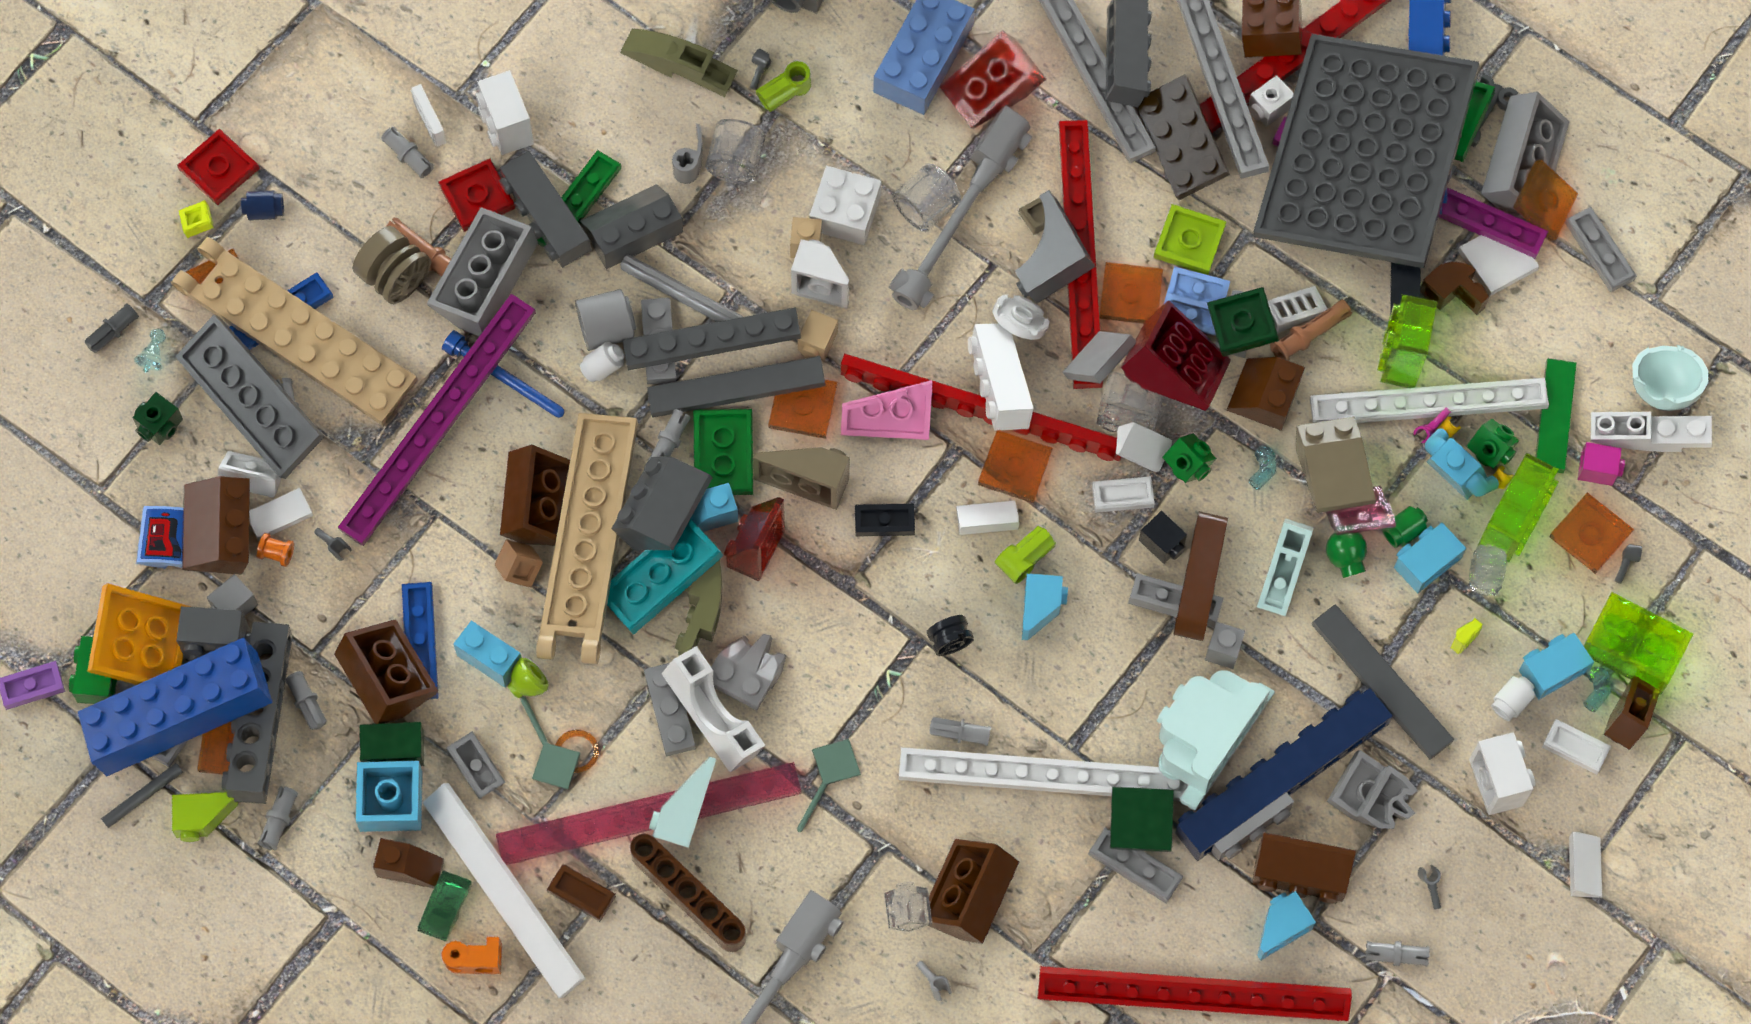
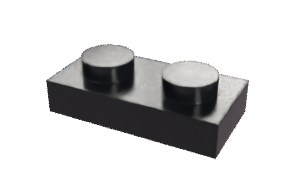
M914 503L855 505V537L915 535Z

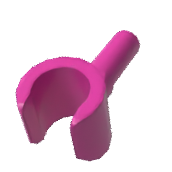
M1446 407L1429 424L1415 428L1414 436L1424 429L1427 437L1421 443H1425L1451 411Z

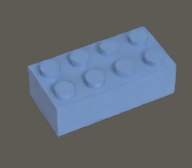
M916 0L874 75L873 92L924 115L974 25L975 9L956 0Z

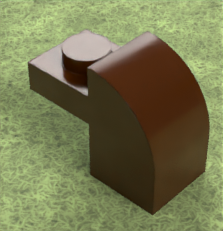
M1454 261L1441 264L1423 279L1420 287V293L1439 310L1443 309L1454 297H1457L1478 315L1485 309L1490 297L1480 283L1472 281L1476 269L1463 262Z

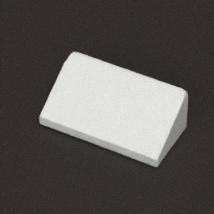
M1134 422L1118 426L1116 454L1153 472H1159L1165 461L1162 457L1171 448L1172 440Z
M232 451L226 453L218 468V476L249 478L250 493L268 497L275 496L281 480L264 459Z
M1015 501L956 506L959 535L1019 529V517Z
M1572 832L1569 836L1570 896L1601 898L1600 837Z

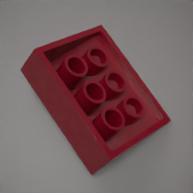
M1168 300L1145 321L1136 338V344L1129 351L1121 369L1131 382L1137 383L1145 390L1206 411L1210 407L1231 359L1228 356L1222 357L1220 348Z

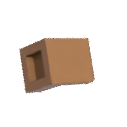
M506 539L496 559L495 567L505 581L531 588L543 561L532 546Z

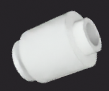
M605 342L584 357L583 362L580 364L581 372L590 382L602 381L623 366L624 353L617 344Z
M1512 676L1493 698L1494 702L1491 707L1497 715L1506 721H1510L1513 717L1517 718L1536 696L1533 691L1535 687L1523 676L1519 678Z

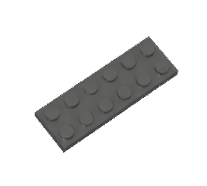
M213 315L175 356L280 478L286 479L325 437L220 316Z

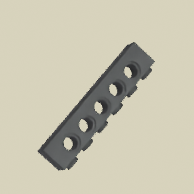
M253 622L251 633L247 632L245 639L258 652L259 658L263 654H272L269 659H260L266 682H268L267 685L273 703L260 708L263 711L259 715H250L248 713L231 722V733L234 734L233 743H229L227 746L226 759L230 764L228 772L224 771L222 776V790H226L228 798H234V802L266 804L293 636L288 624ZM249 737H259L254 743H245ZM245 765H254V768L248 772L240 771Z

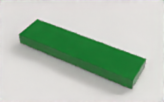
M599 150L594 153L561 197L579 224L621 170L619 162ZM541 237L537 239L538 245L544 248L546 243Z
M1547 358L1544 378L1549 406L1548 409L1540 410L1534 469L1564 473L1576 362Z

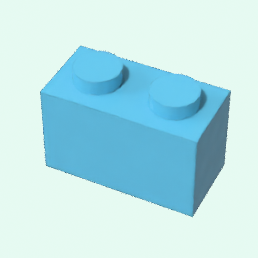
M1443 522L1436 528L1430 526L1419 535L1418 538L1420 540L1416 544L1411 546L1409 543L1396 554L1398 559L1394 569L1417 594L1461 560L1465 553L1466 547Z
M472 620L453 644L456 655L505 688L511 681V672L515 663L522 658L519 651Z
M1575 633L1567 637L1561 634L1548 643L1549 647L1542 651H1539L1538 648L1534 649L1523 657L1524 662L1519 672L1534 685L1533 691L1538 700L1589 672L1594 664L1593 659Z

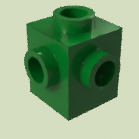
M1492 418L1482 424L1466 447L1476 455L1477 460L1481 464L1494 469L1501 463L1507 465L1517 453L1514 447L1519 440L1514 436V432L1509 427L1497 423Z
M1194 433L1180 437L1162 457L1172 468L1173 474L1185 483L1196 479L1198 481L1203 480L1211 472L1210 466L1217 459L1211 453L1209 445L1199 440Z

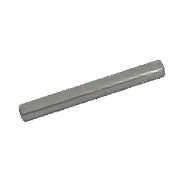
M626 255L621 262V270L716 322L743 317L631 255Z

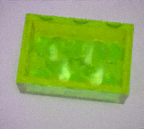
M1402 294L1399 305H1393L1387 328L1384 331L1382 345L1384 346L1377 366V371L1382 372L1380 382L1405 388L1416 387L1428 355L1437 301Z
M1526 453L1487 524L1477 547L1508 563L1514 554L1520 556L1559 481L1554 479L1559 469Z
M1611 592L1583 646L1593 661L1630 680L1635 675L1659 689V695H1661L1669 684L1694 634Z

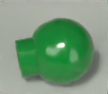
M1349 528L1335 531L1326 543V555L1335 567L1340 568L1343 578L1366 571L1363 560L1367 554V544L1364 537L1356 530Z

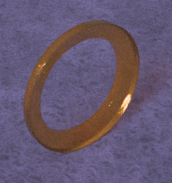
M571 730L560 736L555 745L562 747L567 739L576 736L583 737L591 743L593 747L591 760L582 767H576L574 773H581L587 771L596 763L599 747L596 739L590 733L583 730Z

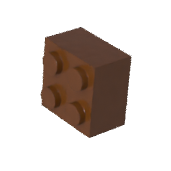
M1242 0V42L1245 58L1301 55V0Z

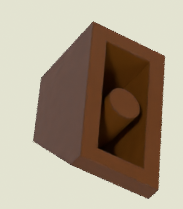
M1634 675L1613 709L1603 735L1630 750L1648 729L1660 690Z
M380 838L373 869L378 878L437 889L444 858L412 844Z

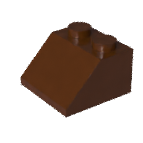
M1279 357L1247 358L1227 411L1282 431L1305 367Z

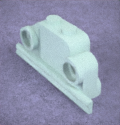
M1225 670L1214 673L1210 680L1202 676H1195L1186 685H1179L1172 698L1174 700L1170 708L1167 706L1163 708L1157 722L1161 724L1159 739L1164 745L1163 752L1159 758L1161 773L1169 779L1181 780L1189 785L1180 798L1182 804L1196 810L1274 695V690L1260 682L1259 684L1255 682L1249 683L1234 673Z

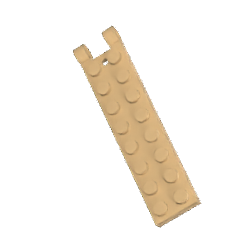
M206 237L197 249L201 255L215 263L216 266L201 285L182 270L174 277L171 284L179 292L188 296L213 314L220 316L222 320L383 426L416 383L417 376L226 251L212 238ZM217 278L223 279V282L217 284L215 281Z
M587 413L578 414L542 622L537 641L536 655L538 659H554L556 636L560 635L584 638L581 649V662L588 664L599 663L601 637L619 538L611 528L625 503L638 427L637 418ZM571 622H577L575 627L569 626Z

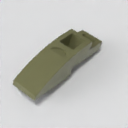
M632 28L620 51L621 54L670 78L675 73L723 97L726 96L738 71L712 58L715 52L678 37L650 30Z
M720 560L685 590L689 595V604L695 606H691L687 614L686 623H689L686 632H681L676 641L675 649L678 650V656L696 646L698 647L701 638L713 641L722 604Z

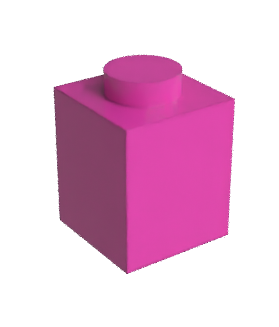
M1586 442L1580 455L1577 480L1613 486L1616 478L1622 477L1625 460L1620 459L1622 448Z

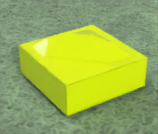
M205 200L178 210L183 233L187 238L214 228L209 205Z
M1474 618L1471 622L1458 628L1450 648L1457 654H1461L1478 637L1483 624Z

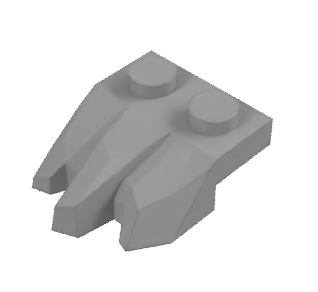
M762 634L753 646L749 645L748 638L743 636L724 648L711 666L713 669L714 688L758 710L770 688L773 689L783 671L786 655L782 653L769 654L773 639L771 635Z
M1359 750L1353 755L1327 802L1355 821L1376 828L1394 829L1395 822L1392 816L1404 820L1415 814L1404 801V796H1412L1418 790L1399 771L1390 765L1384 767Z

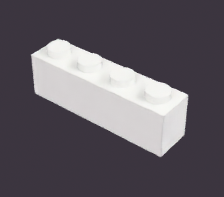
M999 323L975 324L973 335L968 338V352L974 356V373L976 376L979 375L980 395L986 399L987 418L992 420L994 431L1029 429L1034 408L1012 333L1003 328Z

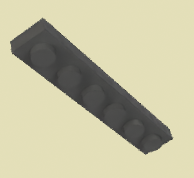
M796 307L622 340L629 371L801 339Z

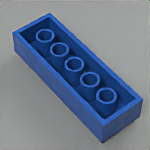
M243 637L77 712L90 761L107 777L273 702L258 652Z

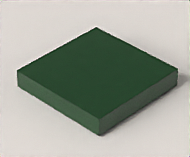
M1264 287L1207 302L1222 357L1279 341Z
M1112 787L1110 849L1171 852L1174 790Z

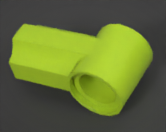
M794 61L786 67L785 72L756 90V95L766 110L771 112L794 96H802L810 90L811 75L808 65L801 61ZM800 75L804 77V79L799 82L792 80L794 76Z
M1038 525L1018 544H1012L1002 551L996 558L995 564L1015 584H1018L1027 577V573H1031L1034 565L1055 547L1056 542L1045 528H1041Z

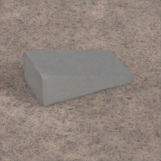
M473 731L445 748L479 799L505 783Z

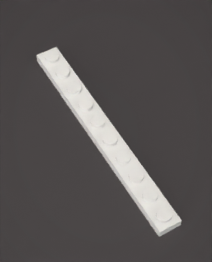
M901 747L899 780L1100 796H1111L1112 787L1174 790L1173 801L1180 802V798L1189 786L1181 780H1172L1165 777L1159 767Z

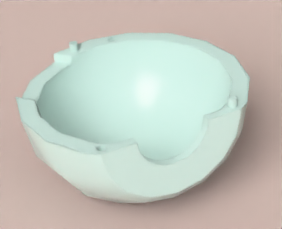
M1659 346L1650 349L1648 347L1637 355L1632 364L1633 385L1636 392L1646 403L1659 410H1681L1690 406L1700 398L1708 384V369L1705 363L1697 354L1684 346Z

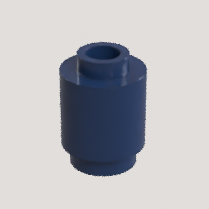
M275 190L247 192L246 197L241 198L242 215H247L248 220L277 219V216H284L283 194L276 193Z

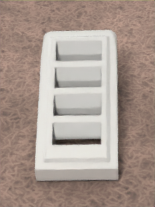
M1315 286L1268 301L1277 334L1311 320L1327 310ZM1312 296L1317 305L1316 308L1312 309L1307 300L1308 297ZM1301 300L1307 311L1302 312L1297 302ZM1289 305L1293 306L1296 314L1292 315L1288 307ZM1283 309L1286 317L1282 318L1278 310Z

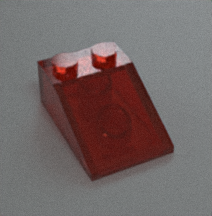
M1002 30L939 87L968 125L974 129L996 116L1005 106L1010 108L1025 99L1047 78L1017 40Z
M777 497L752 506L748 515L743 514L737 526L739 533L736 539H730L724 551L727 568L760 581L785 532L784 499Z

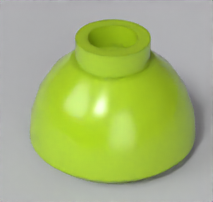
M520 658L512 669L511 682L508 684V688L517 698H521L523 695L532 697L546 692L549 684L537 665L527 658Z

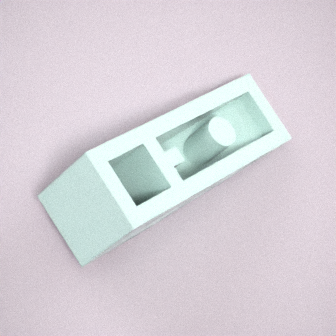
M1285 518L1260 595L1258 608L1286 616L1314 527Z
M708 757L661 806L660 812H653L649 829L654 830L653 837L689 848L716 758Z

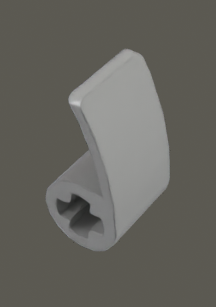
M697 123V151L682 148L676 151L672 158L674 178L683 184L692 183L697 179L702 164V134L700 124Z

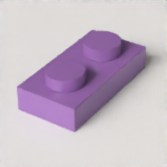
M56 661L0 678V694L6 710L65 692Z

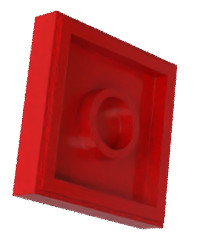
M220 128L177 165L178 169L217 206L260 169L259 165Z
M491 158L438 181L439 187L463 232L468 231L481 207L500 215L516 209L510 194L507 195L500 185L499 180L501 177Z

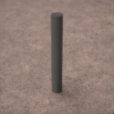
M177 763L173 764L102 817L101 820L107 828L111 827L182 774L183 771Z

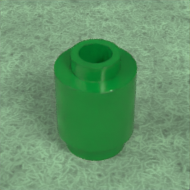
M1408 506L1386 522V527L1382 529L1386 540L1394 548L1400 545L1405 546L1427 529L1426 523L1428 519L1420 508L1417 507L1415 509L1412 506Z

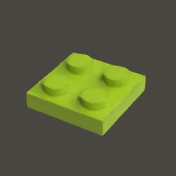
M1171 204L1153 258L1209 275L1227 221Z

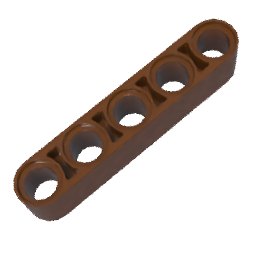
M1198 512L1173 635L1198 641L1204 640L1228 522L1227 517Z
M643 833L633 838L630 844V851L634 864L722 949L728 952L740 950L746 941V931L742 921L653 836ZM641 846H649L653 849L651 854L644 857L636 853ZM665 866L674 869V873L670 877H661L658 871ZM691 887L696 890V894L692 898H683L680 895L681 890ZM707 908H714L718 912V915L710 920L705 919L701 914ZM729 929H736L740 933V936L733 941L725 939L723 935Z

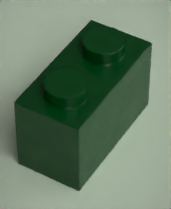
M421 722L360 725V762L419 761L420 766H424V730Z

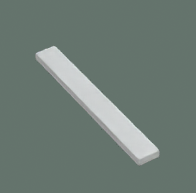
M1545 378L1310 396L1313 423L1353 416L1357 423L1437 417L1446 407L1451 411L1448 416L1548 409L1549 406Z
M443 783L422 803L558 998H564L586 978L450 784Z

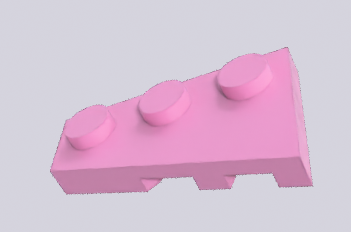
M932 380L842 403L841 435L929 440Z

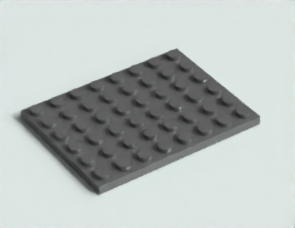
M1311 34L1253 231L1254 237L1425 268L1478 76L1479 61Z

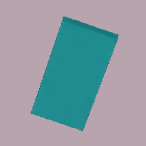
M690 519L674 550H645L611 580L607 606L634 635L724 555Z

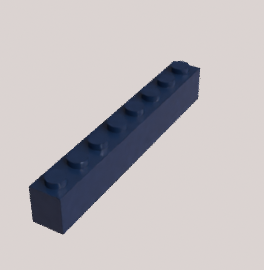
M1371 688L1363 693L1359 690L1346 699L1345 702L1347 704L1339 710L1336 707L1329 710L1321 718L1323 721L1314 727L1310 724L1298 734L1299 738L1290 744L1286 741L1274 751L1275 756L1268 761L1262 758L1250 768L1251 773L1244 778L1239 775L1232 779L1226 785L1227 790L1218 795L1215 792L1208 796L1202 802L1203 807L1195 813L1193 810H1189L1177 820L1179 824L1175 834L1198 862L1208 855L1217 841L1287 792L1290 796L1388 726L1392 719V714Z

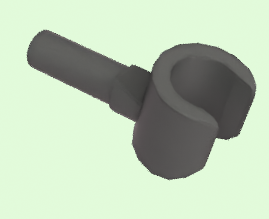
M760 48L752 57V63L758 66L750 85L752 90L757 89L764 70H767L771 65L769 54Z
M320 528L315 529L314 533L326 542L328 550L337 560H344L339 555L343 549L347 548L350 552L352 551L351 547L341 537L333 538Z
M1629 544L1623 550L1621 567L1614 580L1616 583H1622L1630 561H1640L1642 546Z
M1431 865L1432 874L1427 878L1425 869L1420 867L1418 869V877L1428 885L1433 909H1439L1441 904L1437 883L1440 881L1441 873L1436 867Z

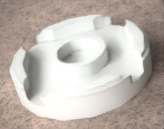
M1008 294L1002 295L997 299L992 312L997 322L1007 331L1018 337L1029 340L1040 339L1045 335L1049 327V320L1043 317L1044 311L1041 307L1025 297L1014 295L1013 298H1008Z

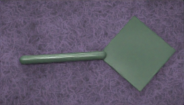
M521 697L520 700L543 745L532 779L569 789L581 753L549 744L526 697Z
M849 739L812 749L822 783L797 827L798 832L803 831L828 784L861 775Z

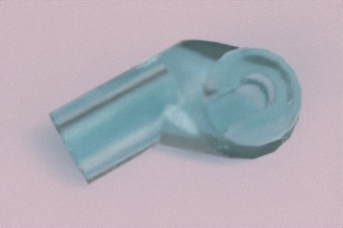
M1264 446L1257 448L1255 451V457H1257L1256 460L1259 462L1260 469L1248 480L1250 485L1256 490H1260L1276 473V454L1270 447Z
M1592 667L1588 671L1587 676L1589 681L1593 683L1594 691L1583 704L1589 711L1596 712L1611 694L1610 674L1604 668Z

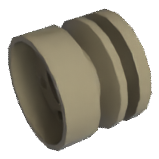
M387 226L376 232L366 241L359 250L352 269L366 284L375 285V291L379 295H383L388 303L394 305L405 300L419 287L430 269L431 259L427 254L420 252L417 246L409 245L408 238L395 227Z

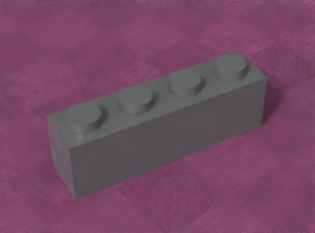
M1111 0L1107 7L1106 101L1139 107L1143 98L1148 97L1150 93L1151 81L1148 80V72L1151 67V57H1148V49L1152 37L1151 34H1148V27L1151 22L1152 12L1148 11V0Z
M530 151L499 167L502 179L499 180L500 185L507 195L513 194L517 200L514 202L517 211L522 217L527 215L531 221L529 226H532L536 238L542 237L546 243L544 246L545 252L551 261L557 260L563 268L592 251L588 236Z

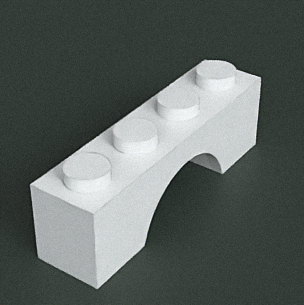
M697 646L673 659L661 673L729 772L752 760L765 747V744L749 721L735 718L724 708L715 692L713 669Z

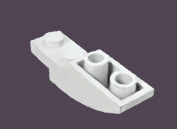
M1591 412V442L1618 448L1656 452H1682V448H1712V416H1651V412Z

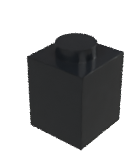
M1161 510L1141 529L1139 541L1165 564L1170 558L1175 560L1184 552L1187 534Z

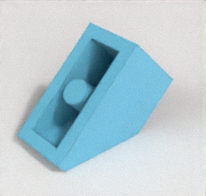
M729 483L706 489L691 520L702 532L738 522V509Z
M1027 573L1022 640H1029L1060 614L1061 604L1067 605L1068 587L1062 586L1063 576Z
M1296 891L1288 896L1284 892L1270 901L1271 906L1266 914L1257 954L1260 961L1313 929L1316 921Z

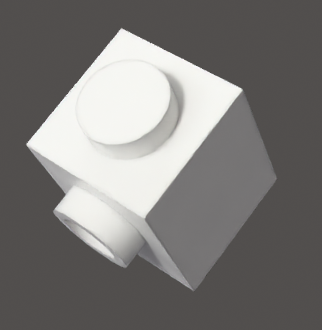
M1276 75L1251 94L1248 104L1249 112L1255 120L1261 121L1267 127L1289 111L1294 93Z

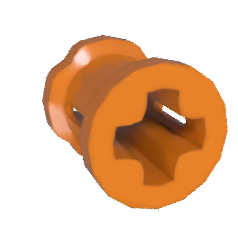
M264 533L259 541L256 557L261 560L264 558L280 562L281 566L287 567L291 561L295 543L291 540L283 542L273 539L270 534Z

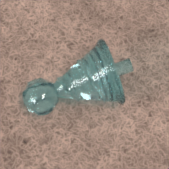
M159 328L153 329L150 332V344L134 358V362L142 367L144 372H149V369L156 371L162 369L159 343L165 341L166 335Z

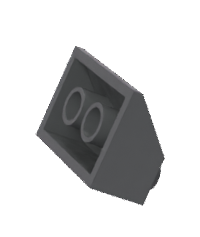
M657 184L580 221L583 230L606 270L621 263L626 255L636 256L683 233L682 217L669 194Z
M651 457L646 463L637 484L632 488L624 507L619 511L611 529L633 550H674L708 488L712 477L710 474L673 457Z

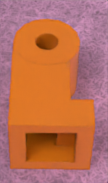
M487 937L486 945H465L459 941H452L442 949V960L447 969L452 973L501 974L502 942L499 937Z

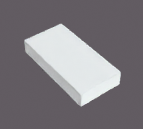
M421 84L412 87L413 102L435 146L439 147L446 144L444 130Z
M1151 476L1092 482L1095 513L1154 508L1155 506Z
M298 488L250 510L249 522L258 541H260L264 533H268L270 536L312 517L313 514L301 489Z
M1555 719L1542 748L1597 775L1611 746Z

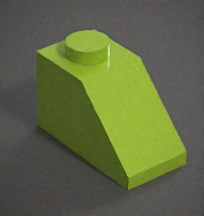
M226 792L172 795V831L176 838H180L183 842L199 841V837H207L238 806V802H234V798H228Z

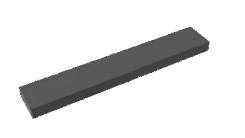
M821 356L656 385L647 387L651 415L654 418L673 414L674 409L687 412L825 387L826 384Z
M1336 604L1312 622V626L1366 688H1371L1392 714L1394 720L1430 760L1453 743L1454 738Z

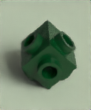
M157 392L147 402H142L132 417L137 427L136 433L145 441L149 442L152 439L158 445H161L165 439H170L183 420L179 409Z

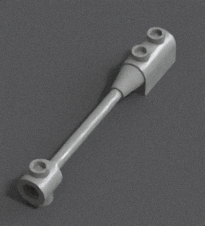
M1005 106L996 114L969 157L978 164L971 179L970 187L918 270L908 269L905 271L901 269L889 285V288L894 291L892 293L893 298L903 307L917 310L919 305L922 308L927 306L934 295L929 291L932 283L927 276L978 194L999 174H1002L1004 170L1009 173L1018 161V158L1014 156L1017 148L1023 150L1030 142L1032 136L1027 133L1030 129L1029 122L1008 106Z
M809 891L776 939V948L783 953L772 972L771 980L740 1024H756L779 988L789 981L804 965H807L810 960L819 961L826 950V946L821 943L828 934L835 937L843 925V921L839 919L842 913L834 904L814 891Z

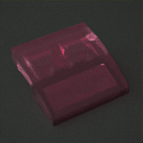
M1381 485L1373 486L1376 499L1375 504L1326 512L1336 535L1396 526L1389 500H1385Z

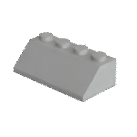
M1539 92L1510 96L1481 192L1498 209L1536 220L1542 218L1570 122Z
M481 207L427 302L428 306L459 329L480 336L507 300L538 244L532 226Z

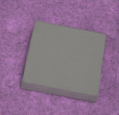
M1099 331L1065 368L1063 374L1069 380L1101 383L1134 347L1136 340L1131 334Z

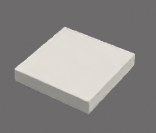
M1483 235L1463 244L1458 249L1466 264L1476 269L1474 275L1489 296L1536 272L1539 268L1533 257Z

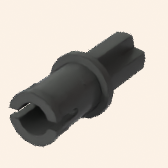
M126 303L110 319H104V324L85 339L86 346L92 352L97 353L114 337L119 338L121 336L120 332L135 319H138L139 315Z

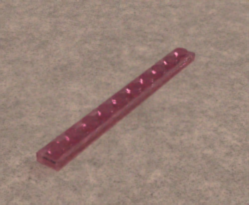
M794 762L709 782L698 819L801 794ZM676 791L497 833L496 838L501 859L506 865L650 831L652 829H649L653 812H660L661 806Z

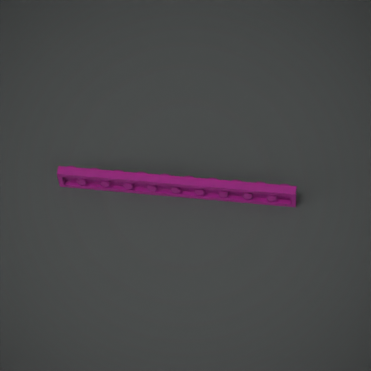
M1284 116L1272 141V144L1277 147L1279 146L1285 126L1286 116ZM1447 187L1448 200L1447 203H1442V214H1439V218L1536 259L1547 236V230Z
M510 294L338 526L339 531L360 545H365L536 314L533 307Z

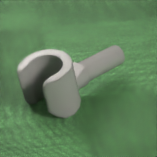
M923 961L917 963L916 966L930 982L935 1000L942 1001L939 993L940 990H947L951 994L950 985L946 977L933 974Z

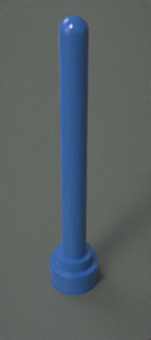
M453 330L447 336L442 345L443 351L451 356L456 355L458 357L461 355L464 357L471 348L468 346V342L465 341V336L456 330ZM497 365L491 373L492 376L553 416L561 418L564 415L563 407Z

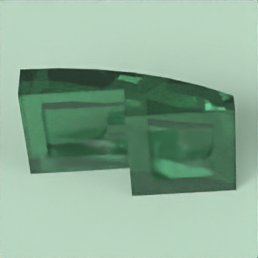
M443 871L427 903L417 931L447 941L458 920L459 910L471 889L472 881Z

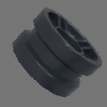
M956 615L935 623L927 630L929 640L934 642L933 650L937 656H946L958 652L974 641L972 631L967 629L968 622L965 616Z

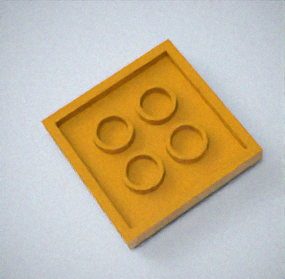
M106 583L102 586L87 672L138 685L182 665L183 653L176 641L181 606H191Z

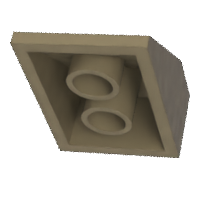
M1355 417L1297 425L1296 453L1317 513L1375 504L1376 499L1364 444Z
M818 447L757 452L754 454V480L837 510L849 481L850 457H847L844 452L835 448L828 450Z

